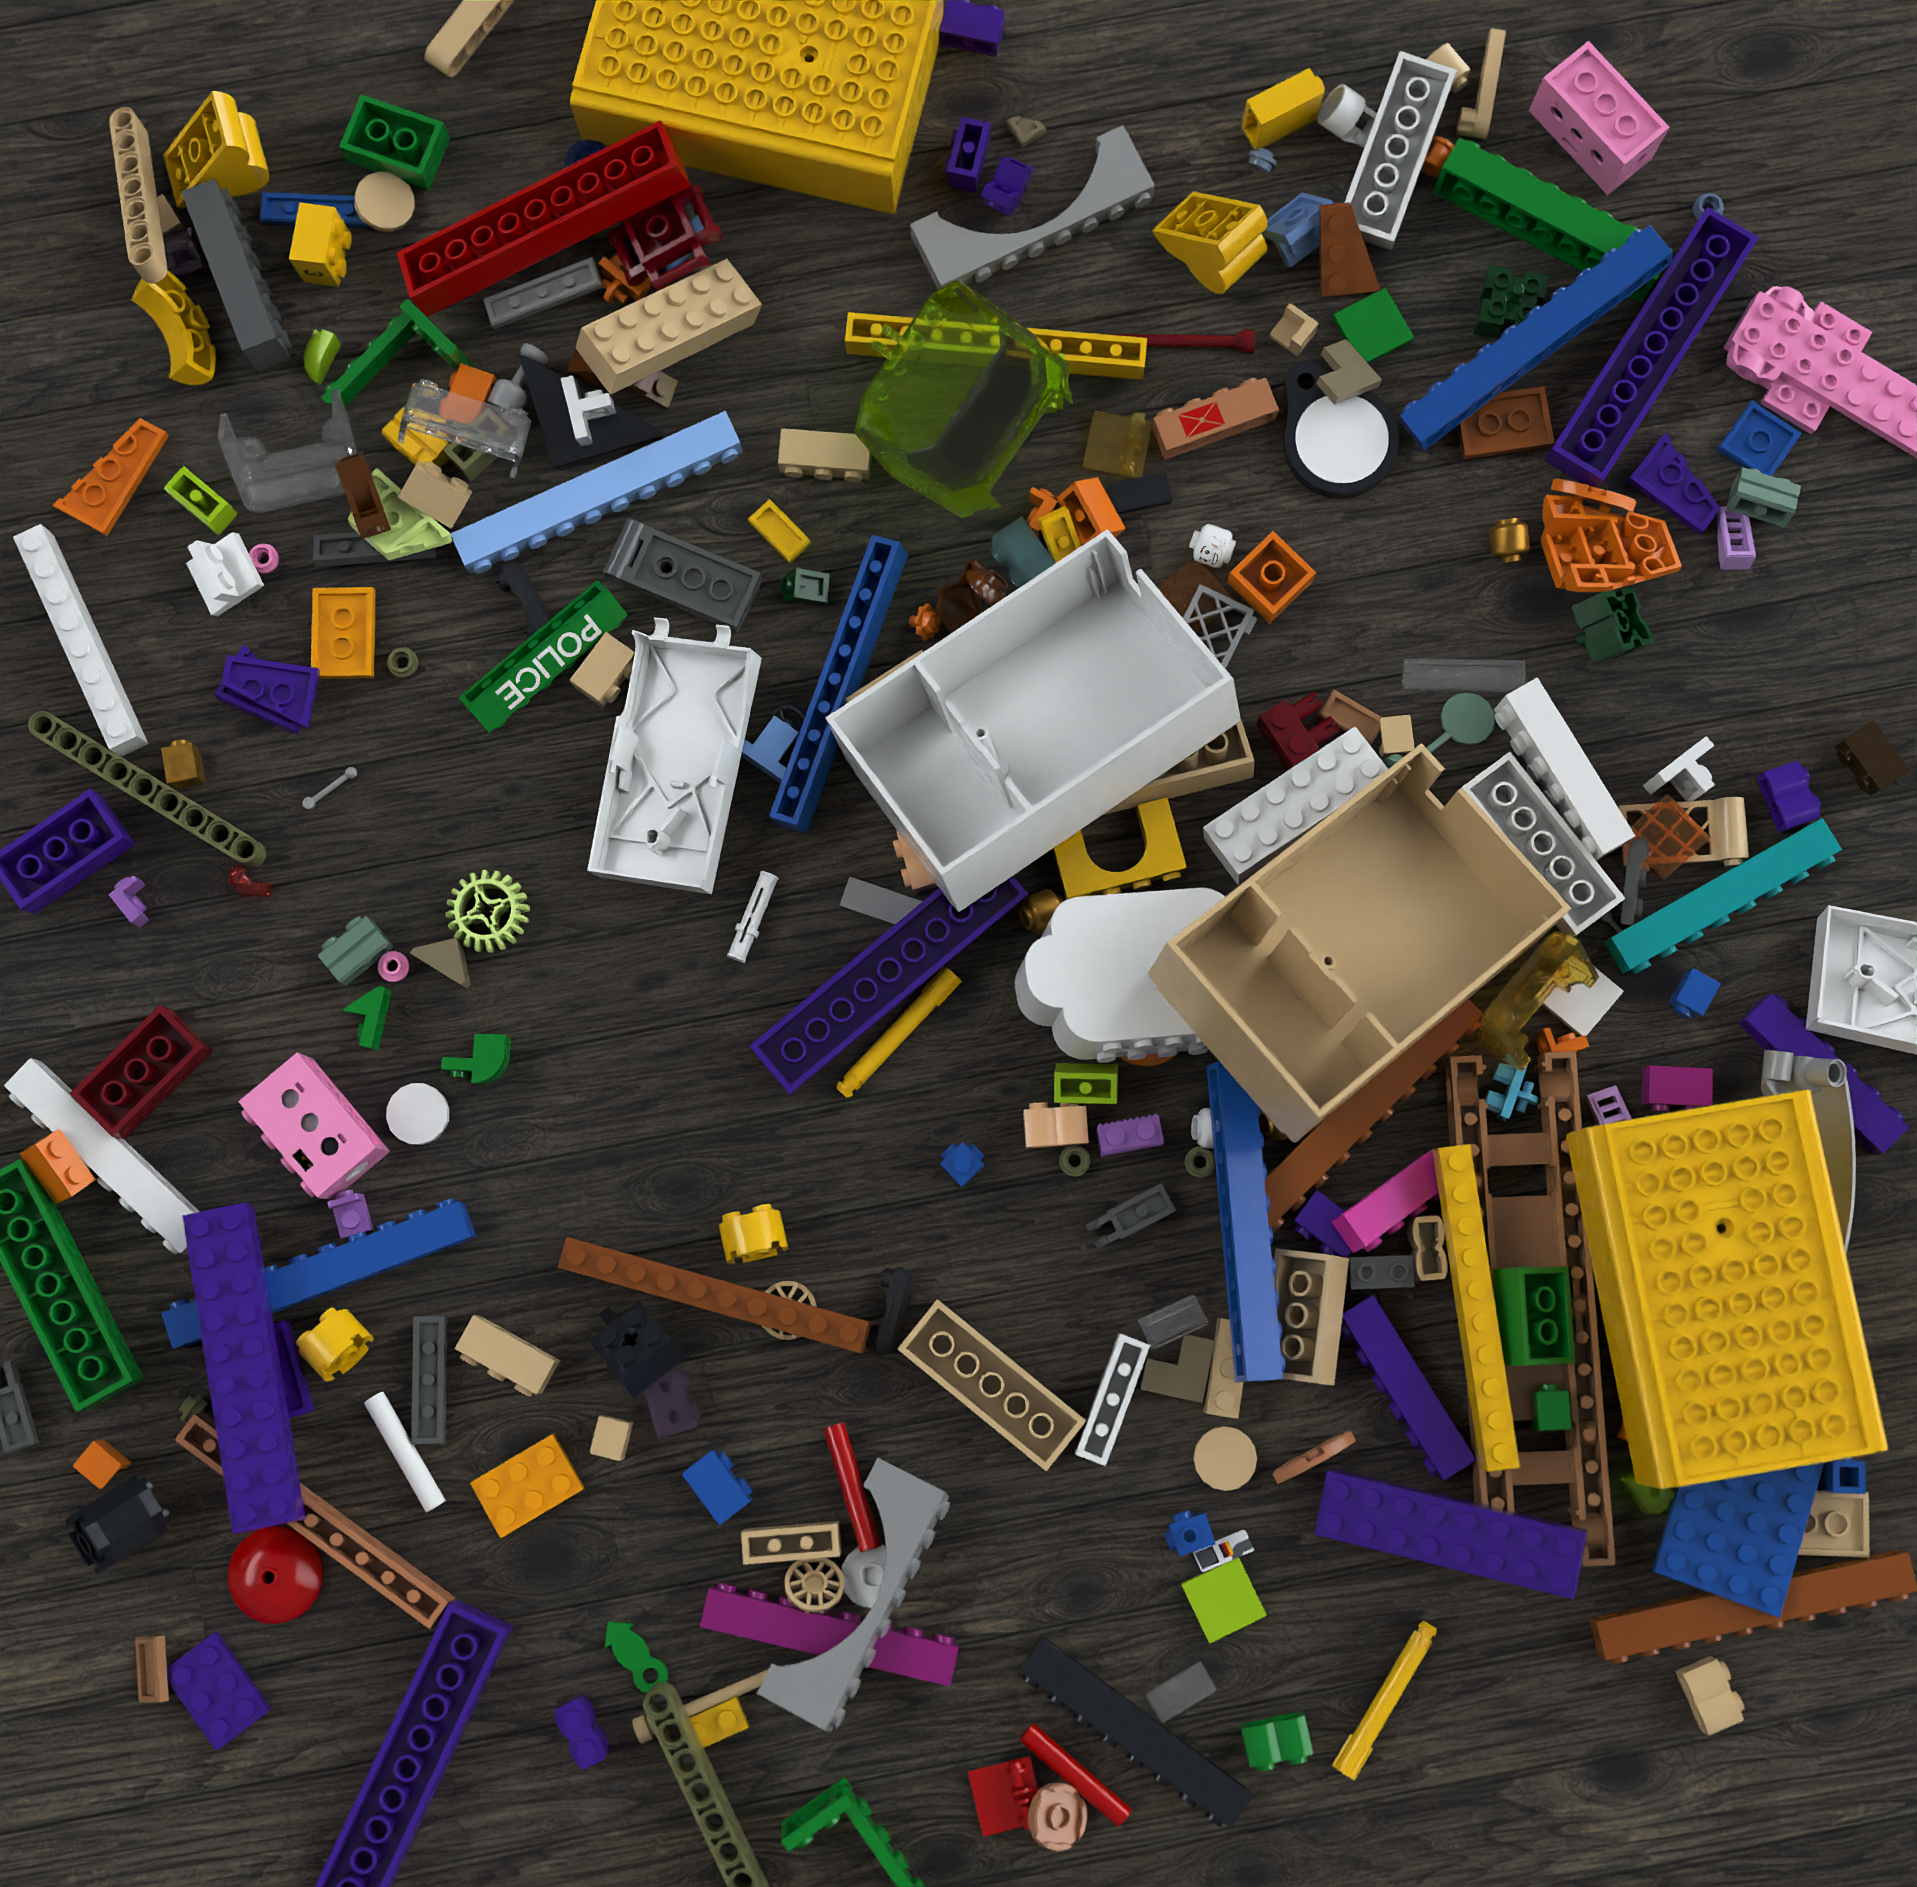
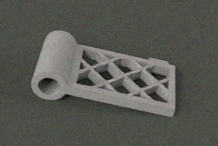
M1201 584L1183 617L1188 625L1199 621L1204 635L1200 637L1201 641H1206L1208 649L1217 659L1224 657L1221 664L1225 669L1243 633L1249 636L1257 618L1252 616L1254 613L1253 609ZM1203 594L1213 599L1217 610L1201 615L1197 604L1201 595ZM1220 603L1226 605L1227 607L1221 608ZM1195 609L1197 617L1190 618ZM1236 610L1245 614L1241 624L1228 627L1224 616L1225 612ZM1219 615L1224 630L1208 635L1203 620ZM1237 631L1234 639H1232L1231 632ZM1226 634L1230 644L1228 651L1215 655L1210 639Z

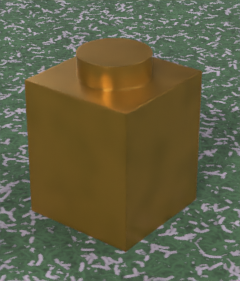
M178 740L171 742L169 747L161 748L167 784L175 789L206 784L199 747L188 740Z

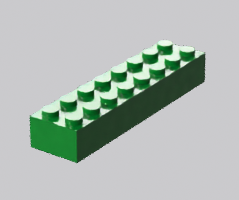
M1460 137L1443 165L1432 192L1581 272L1589 267L1593 269L1601 262V258L1613 248L1619 249L1626 243V239L1634 231L1638 230L1633 225H1625L1617 221L1606 211H1598L1587 205L1582 198L1570 196L1560 191L1557 185L1541 181L1534 177L1527 169L1517 168L1507 163L1506 159L1502 156L1492 155L1481 149L1477 143L1470 140L1465 141ZM1660 273L1628 297L1642 303Z
M19 1159L0 1169V1262L75 1411H90L145 1379L57 1206L23 1159Z

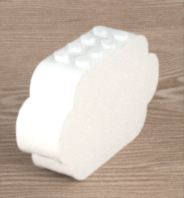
M1190 888L1070 898L1062 902L1054 911L1042 937L1029 948L1017 971L1015 989L1020 1010L1032 1022L1042 1026H1052L1053 1036L1059 1048L1067 1055L1076 1059H1097V1062L1105 1063L1114 1061L1116 1057L1128 1056L1129 1060H1138L1145 1058L1146 1054L1158 1053L1159 1057H1170L1181 1051H1188L1191 1055L1207 1052L1208 1047L1156 989L1157 985L1149 977L1148 972L1166 943L1221 901L1224 896L1209 888Z

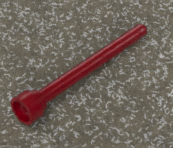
M1243 329L1242 332H1236V335L1115 334L1116 336L1147 338V346L1236 347V350H1242V354H1254L1255 329Z

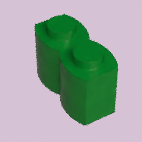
M1303 1711L1240 1724L1248 1764L1250 1768L1256 1767L1257 1771L1274 1769L1276 1767L1275 1763L1288 1760L1290 1765L1304 1763L1307 1761V1756L1313 1755Z

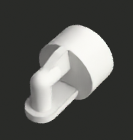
M1340 84L1328 95L1322 104L1317 122L1343 141L1358 144L1365 148L1377 113L1365 105V98L1345 84ZM1360 117L1367 121L1363 131L1355 126Z

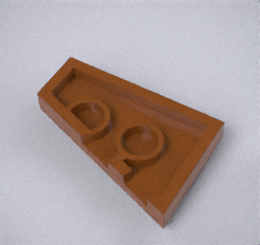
M1346 202L1319 205L1321 296L1380 291L1351 204Z

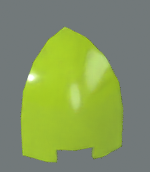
M314 329L306 344L303 355L305 370L311 380L318 385H321L341 346L334 333L323 329L321 333Z

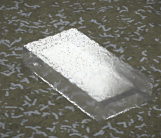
M1195 1294L1138 1320L1151 1350L1209 1324Z
M1198 1661L1145 1694L1160 1721L1164 1723L1216 1692L1217 1689L1201 1661Z

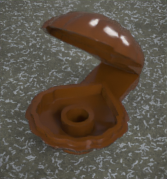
M971 559L965 564L958 583L948 584L939 591L936 607L940 621L949 632L953 633L983 613L980 598L991 607L1006 597L1005 590L1008 588L1007 582L996 571L988 570L976 559Z

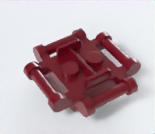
M692 185L622 220L623 223L607 233L608 241L611 246L615 247L626 272L624 277L629 286H638L644 281V278L649 276L655 290L659 291L698 268L702 267V269H705L711 265L702 246L717 243L722 239L723 234L720 227L714 224L703 200L704 193L701 186ZM689 203L693 204L704 228L697 233L684 207ZM628 237H630L641 262L637 266L625 243ZM694 252L695 257L662 275L659 274L658 270Z

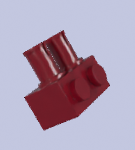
M1311 691L1310 694L1292 705L1286 699L1261 714L1257 720V726L1287 771L1319 750L1318 745L1335 734L1340 733L1337 724L1332 726L1335 720L1331 716L1309 730L1305 729L1302 725L1301 720L1318 709L1323 708L1320 698L1316 700L1318 695L1314 691Z

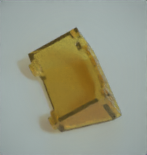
M1555 932L1548 935L1482 1016L1477 1035L1482 1046L1521 1072L1531 1059L1524 1050V1045L1529 1042V1039L1520 1030L1555 987L1560 988L1566 993H1569L1572 989L1571 986L1576 984H1584L1590 989L1599 978L1597 971L1578 939L1564 932Z

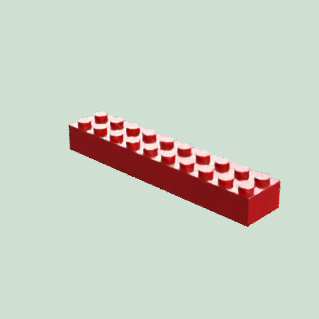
M660 120L397 252L410 299L426 317H429L690 187L691 185L674 139Z

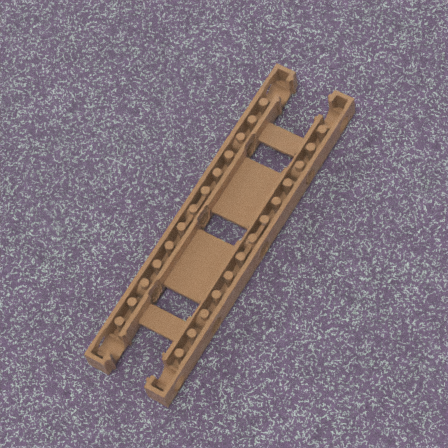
M1576 1051L1547 1052L1537 1056V1065L1534 1066V1069L1538 1070L1540 1103L1537 1104V1109H1541L1542 1133L1487 1135L1486 1109H1489V1105L1485 1104V1099H1479L1477 1088L1478 1077L1486 1070V1065H1482V1055L1449 1057L1444 1060L1450 1147L1471 1145L1494 1301L1493 1269L1568 1266L1575 1363L1504 1366L1513 1420H1532L1530 1391L1539 1390V1384H1559V1389L1569 1390L1572 1429L1565 1430L1566 1450L1518 1452L1519 1468L1496 1471L1480 1469L1466 1377L1471 1452L1476 1459L1472 1463L1475 1503L1515 1512L1513 1485L1569 1483L1570 1508H1567V1511L1571 1514L1572 1526L1588 1530L1581 1566L1615 1565L1593 1267L1566 1134L1582 1129ZM1545 1164L1547 1195L1492 1198V1194L1488 1193L1487 1169H1490L1491 1166Z

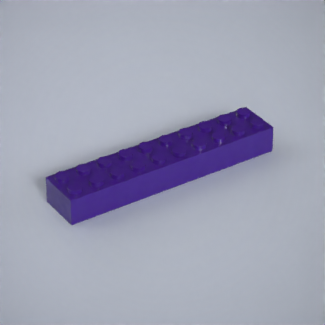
M1707 207L1548 453L1544 460L1545 462L1582 484L1599 488L1759 238L1758 236L1711 208Z
M1011 876L958 912L941 889L938 888L750 1045L751 1049L791 1095L1023 901L1028 893L1014 876Z
M245 1202L183 1215L233 1534H242L306 1520L255 1208Z
M458 1599L448 1604L315 1887H392L511 1633L512 1625Z

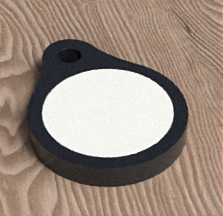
M1302 361L1296 363L1289 369L1283 388L1286 401L1283 451L1290 471L1307 489L1328 498L1347 499L1371 491L1387 476L1398 452L1399 431L1391 410L1382 399L1371 391L1334 405L1316 384L1319 377L1328 374V372L1313 362ZM1301 379H1307L1314 385L1311 389L1304 390L1298 386L1297 382Z

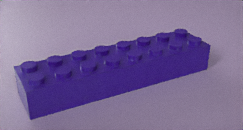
M1334 1468L1328 1470L1326 1474L1315 1535L1574 1599L1576 1595L1588 1533L1586 1529Z

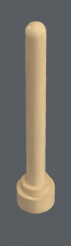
M769 1669L684 1704L688 1716L697 1714L760 1687ZM645 1714L632 1719L636 1736L641 1744L654 1739L653 1735H655V1732Z

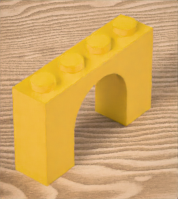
M1168 798L1137 805L1136 813L1145 843V852L1139 863L1129 870L1110 872L1094 864L1087 854L1081 830L1054 847L1052 852L1065 900L1101 894H1121V889L1133 886L1134 890L1144 889L1151 886V881L1163 879L1164 883L1180 879V874L1185 873L1187 867Z

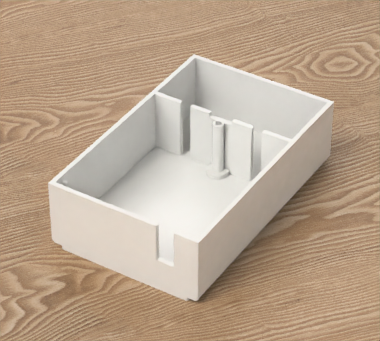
M1108 529L825 718L845 759L958 912L1241 721L1233 677L1141 568L1136 571L1138 584L1135 582L1127 551Z

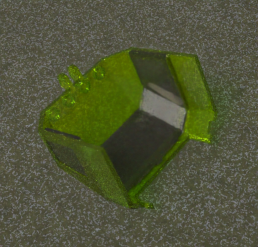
M957 279L929 295L903 335L886 324L881 329L883 334L898 343L893 351L889 350L879 341L874 340L871 344V347L886 357L887 360L861 398L854 433L891 477L960 518L974 515V512L985 508L992 510L1002 507L989 493L1057 393L1071 404H1073L1072 392L1069 390L1068 376H1070L1068 363L1002 308Z

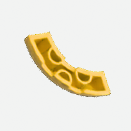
M168 270L165 277L156 283H147L141 279L131 301L139 305L152 317L166 339L171 357L169 378L189 385H202L212 380L216 360L215 346L211 345L207 331L210 326L201 307L194 305L189 296L184 292L187 288Z

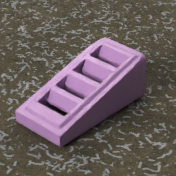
M1719 506L1721 509L1716 514L1720 568L1721 570L1750 569L1756 558L1749 516L1727 510V506ZM1726 519H1740V522H1727ZM1728 531H1741V533H1729ZM1730 543H1741V545H1731Z
M1616 1085L1586 1095L1597 1126L1619 1120H1632ZM1612 1096L1613 1103L1599 1107L1597 1101ZM1617 1109V1115L1604 1118V1112Z

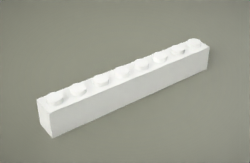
M39 524L14 536L15 543L109 750L122 757L147 745L148 741L54 535L43 525Z
M30 1058L4 1085L11 1092L9 1098L21 1108L26 1106L33 1113L31 1119L43 1129L48 1127L54 1132L60 1128L89 1170L92 1169L99 1176L96 1180L102 1187L108 1191L113 1189L121 1197L118 1201L124 1208L130 1212L135 1210L143 1218L140 1222L146 1229L152 1233L157 1231L165 1239L162 1243L168 1250L176 1255L178 1253L188 1254L182 1216L200 1211L124 1139L112 1137L69 1094L72 1090L42 1061Z

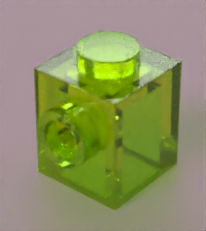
M1634 1470L1619 1480L1643 1513L1651 1514L1653 1512L1654 1515H1657L1670 1506L1668 1501L1675 1497L1670 1488L1658 1489L1636 1483Z

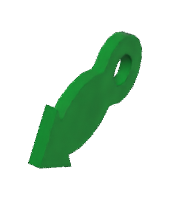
M608 1621L605 1649L611 1644L617 1660L625 1668L633 1672V1680L636 1687L640 1691L648 1693L655 1684L667 1682L669 1676L665 1663L658 1658L652 1657L644 1639L638 1633L629 1629L635 1623ZM647 1668H654L658 1672L656 1682L648 1683L645 1681L643 1674Z

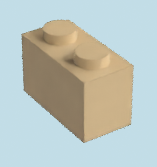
M419 460L398 498L452 529L473 491L469 490L468 485L461 479L456 477L451 479L442 474V470L434 463L429 461L424 463Z
M605 632L571 677L570 682L574 688L604 708L607 702L612 703L620 693L619 686L625 678L630 679L635 652Z

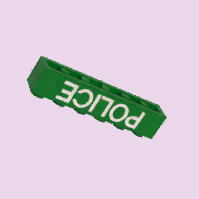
M597 580L458 698L490 733L504 725L507 718L517 709L525 707L529 703L530 698L540 690L547 688L563 670L571 668L575 664L576 659L583 653L593 649L605 632L608 633L617 629L628 614L609 590Z

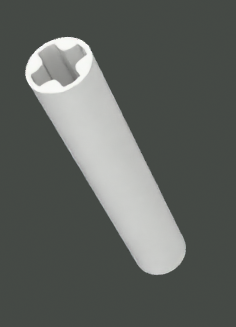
M380 1392L365 1401L364 1405L426 1513L446 1501L414 1444H411L410 1437L384 1392Z

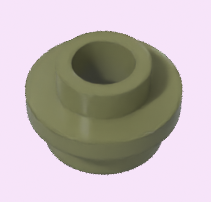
M401 647L390 653L387 665L393 675L406 678L417 670L418 658L411 649ZM402 659H408V665L400 668L399 662Z
M1071 1145L1061 1152L1059 1165L1065 1174L1073 1177L1080 1176L1088 1170L1090 1156L1083 1147ZM1072 1155L1080 1158L1079 1166L1072 1167L1069 1164V1158Z
M1195 1147L1186 1154L1185 1168L1194 1177H1207L1215 1169V1156L1208 1148ZM1196 1157H1203L1206 1164L1203 1168L1195 1166L1194 1160Z
M197 1394L195 1398L189 1395L179 1409L183 1413L180 1418L181 1421H189L193 1414L203 1413L208 1403L203 1400L204 1396L202 1394Z

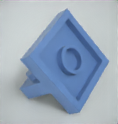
M1302 192L1267 219L1268 226L1261 234L1264 238L1273 240L1286 266L1292 267L1320 246L1319 205L1333 204L1332 200Z

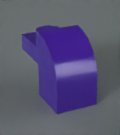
M1010 156L1002 158L993 181L985 184L981 193V197L985 198L984 204L1011 216L1025 193L1034 168Z

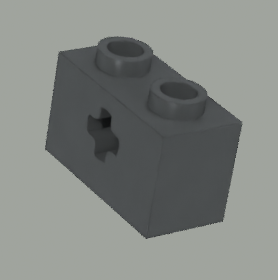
M1413 1255L1349 1257L1346 1290L1415 1287Z

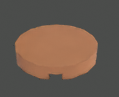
M1059 1782L1050 1783L1038 1790L1032 1799L1028 1812V1826L1033 1839L1041 1847L1054 1851L1068 1850L1073 1846L1072 1843L1076 1839H1080L1084 1833L1087 1822V1806L1084 1799L1080 1798V1795L1077 1793L1078 1791L1073 1786Z

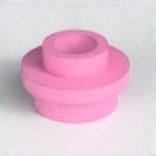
M258 544L249 552L253 564L260 574L272 572L279 563L278 552L269 544ZM262 556H269L267 563H260Z
M387 952L378 962L379 974L389 982L401 981L409 972V961L400 952ZM396 961L398 963L397 969L390 972L388 970L389 963Z

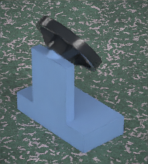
M783 704L776 708L770 716L768 725L752 745L747 740H744L741 754L743 759L780 784L786 767L780 764L779 761L790 746H795L796 742L794 741L799 735L797 730H801L802 724H798L795 718L787 716L783 708L795 710L801 715L803 720L806 716L805 711L794 704Z

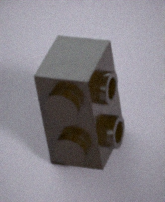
M1874 720L1834 746L1837 750L1839 761L1844 766L1850 768L1856 776L1855 781L1859 788L1870 796L1910 771Z

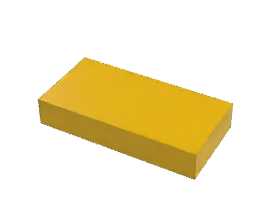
M770 499L748 518V522L789 563L811 544V540Z

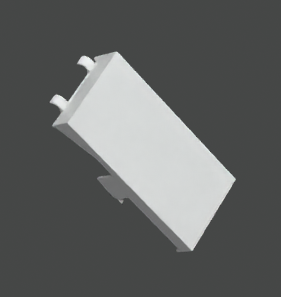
M654 617L656 626L652 635L648 636L632 630L636 647L627 699L622 714L616 716L587 871L601 878L712 894L762 658L751 648L729 646L731 639L729 626L716 625L717 637L714 642L668 637V619Z
M1828 905L1817 918L1806 1030L1917 1054V922Z

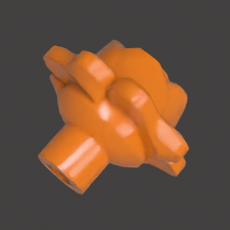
M930 604L920 606L917 616L909 618L910 627L916 628V634L920 635L923 641L933 638L934 634L939 631L941 621L937 611L933 610Z

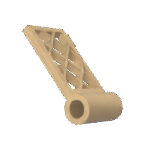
M1743 797L1620 805L1618 807L1626 821L1627 813L1639 812L1648 820L1638 832L1630 826L1635 837L1621 846L1623 867H1627L1630 843L1637 837L1641 838L1640 834L1650 823L1665 835L1655 846L1651 843L1649 844L1650 847L1648 849L1651 851L1649 856L1642 861L1641 869H1647V872L1650 871L1649 866L1720 862L1724 863L1725 868H1735L1742 864L1743 861L1749 860ZM1706 808L1707 822L1701 828L1697 827L1686 817L1692 809ZM1682 809H1688L1684 814L1678 811ZM1670 810L1679 818L1670 830L1666 829L1655 819L1661 811ZM1647 811H1656L1653 816L1647 813ZM1681 821L1696 832L1686 845L1671 833ZM1707 825H1708V835H1707L1705 832H1703V830L1707 827ZM1700 835L1709 843L1710 855H1697L1688 846ZM1667 837L1682 848L1675 857H1666L1657 849ZM1685 851V852L1688 853L1690 856H1680V855ZM1652 853H1654V854L1657 855L1659 858H1649V857L1651 856Z

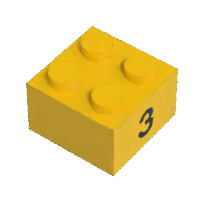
M299 202L289 260L304 283L339 287L341 277H344L346 274L347 266L344 258L346 249L351 247V232L347 229L344 220L340 217L335 207Z

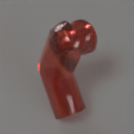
M235 865L230 869L228 882L241 896L270 897V882H252L247 876L246 868L241 865Z

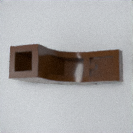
M575 348L566 373L589 386L603 385ZM658 371L623 389L638 395L661 409H667L678 381Z
M363 451L334 460L361 538L364 539L391 530Z

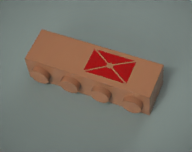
M1251 378L1241 383L1238 388L1232 390L1223 388L1213 393L1210 398L1201 400V398L1192 399L1185 403L1182 408L1174 411L1173 408L1160 411L1153 418L1152 430L1163 458L1166 460L1275 421L1279 408L1267 379L1257 380L1256 378Z

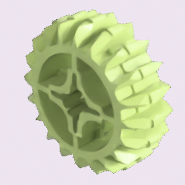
M482 870L481 879L475 873H471V883L468 884L464 879H461L459 883L464 888L461 891L455 888L452 889L451 893L457 899L447 900V905L453 907L454 910L446 912V917L455 919L448 924V927L451 930H457L454 937L458 940L464 939L463 945L467 948L474 944L475 951L481 952L484 945H486L487 951L493 953L495 943H497L501 950H505L506 944L504 940L508 939L512 944L516 943V939L512 934L516 931L522 935L524 930L518 926L519 923L525 924L529 922V919L521 915V913L530 911V907L526 904H520L527 899V895L525 893H518L521 885L517 882L511 885L512 878L509 875H506L501 880V873L499 871H494L491 879L487 870ZM495 888L502 890L508 895V898L504 900L501 898L491 900L484 889ZM474 895L476 899L475 906L470 911H467L465 916L467 903ZM484 902L494 909V911H490L493 913L490 916L491 921L482 914V912H485L483 910L484 907H486ZM511 907L509 920L501 929L500 918ZM486 923L492 934L479 935L473 933L467 925Z

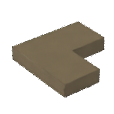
M1346 339L1323 348L1321 356L1334 371L1320 376L1316 384L1334 405L1380 386L1382 379Z
M1183 1334L1177 1365L1146 1358L1140 1389L1203 1403L1215 1341Z

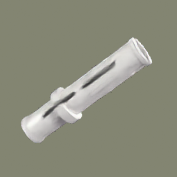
M760 871V876L740 924L737 923L735 927L737 933L729 953H727V957L745 963L753 939L758 938L759 931L757 929L776 882L779 879L777 876Z

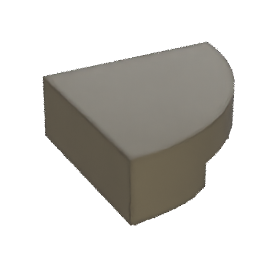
M1017 116L1008 119L1006 122L1021 148L1047 134L1045 126L1037 120L1033 121Z

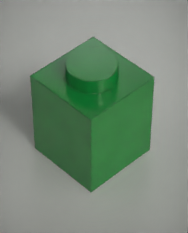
M1539 1384V1390L1530 1391L1533 1430L1572 1429L1569 1390L1559 1389V1384Z

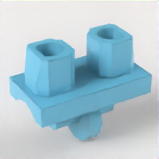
M1502 1063L1496 1065L1492 1080L1507 1085L1504 1095L1489 1090L1485 1097V1104L1489 1105V1111L1497 1114L1496 1119L1502 1121L1510 1119L1516 1099L1519 1100L1516 1111L1525 1113L1528 1103L1537 1105L1539 1098L1531 1094L1534 1083L1525 1081L1523 1090H1520L1527 1069L1526 1065L1521 1063L1515 1066Z

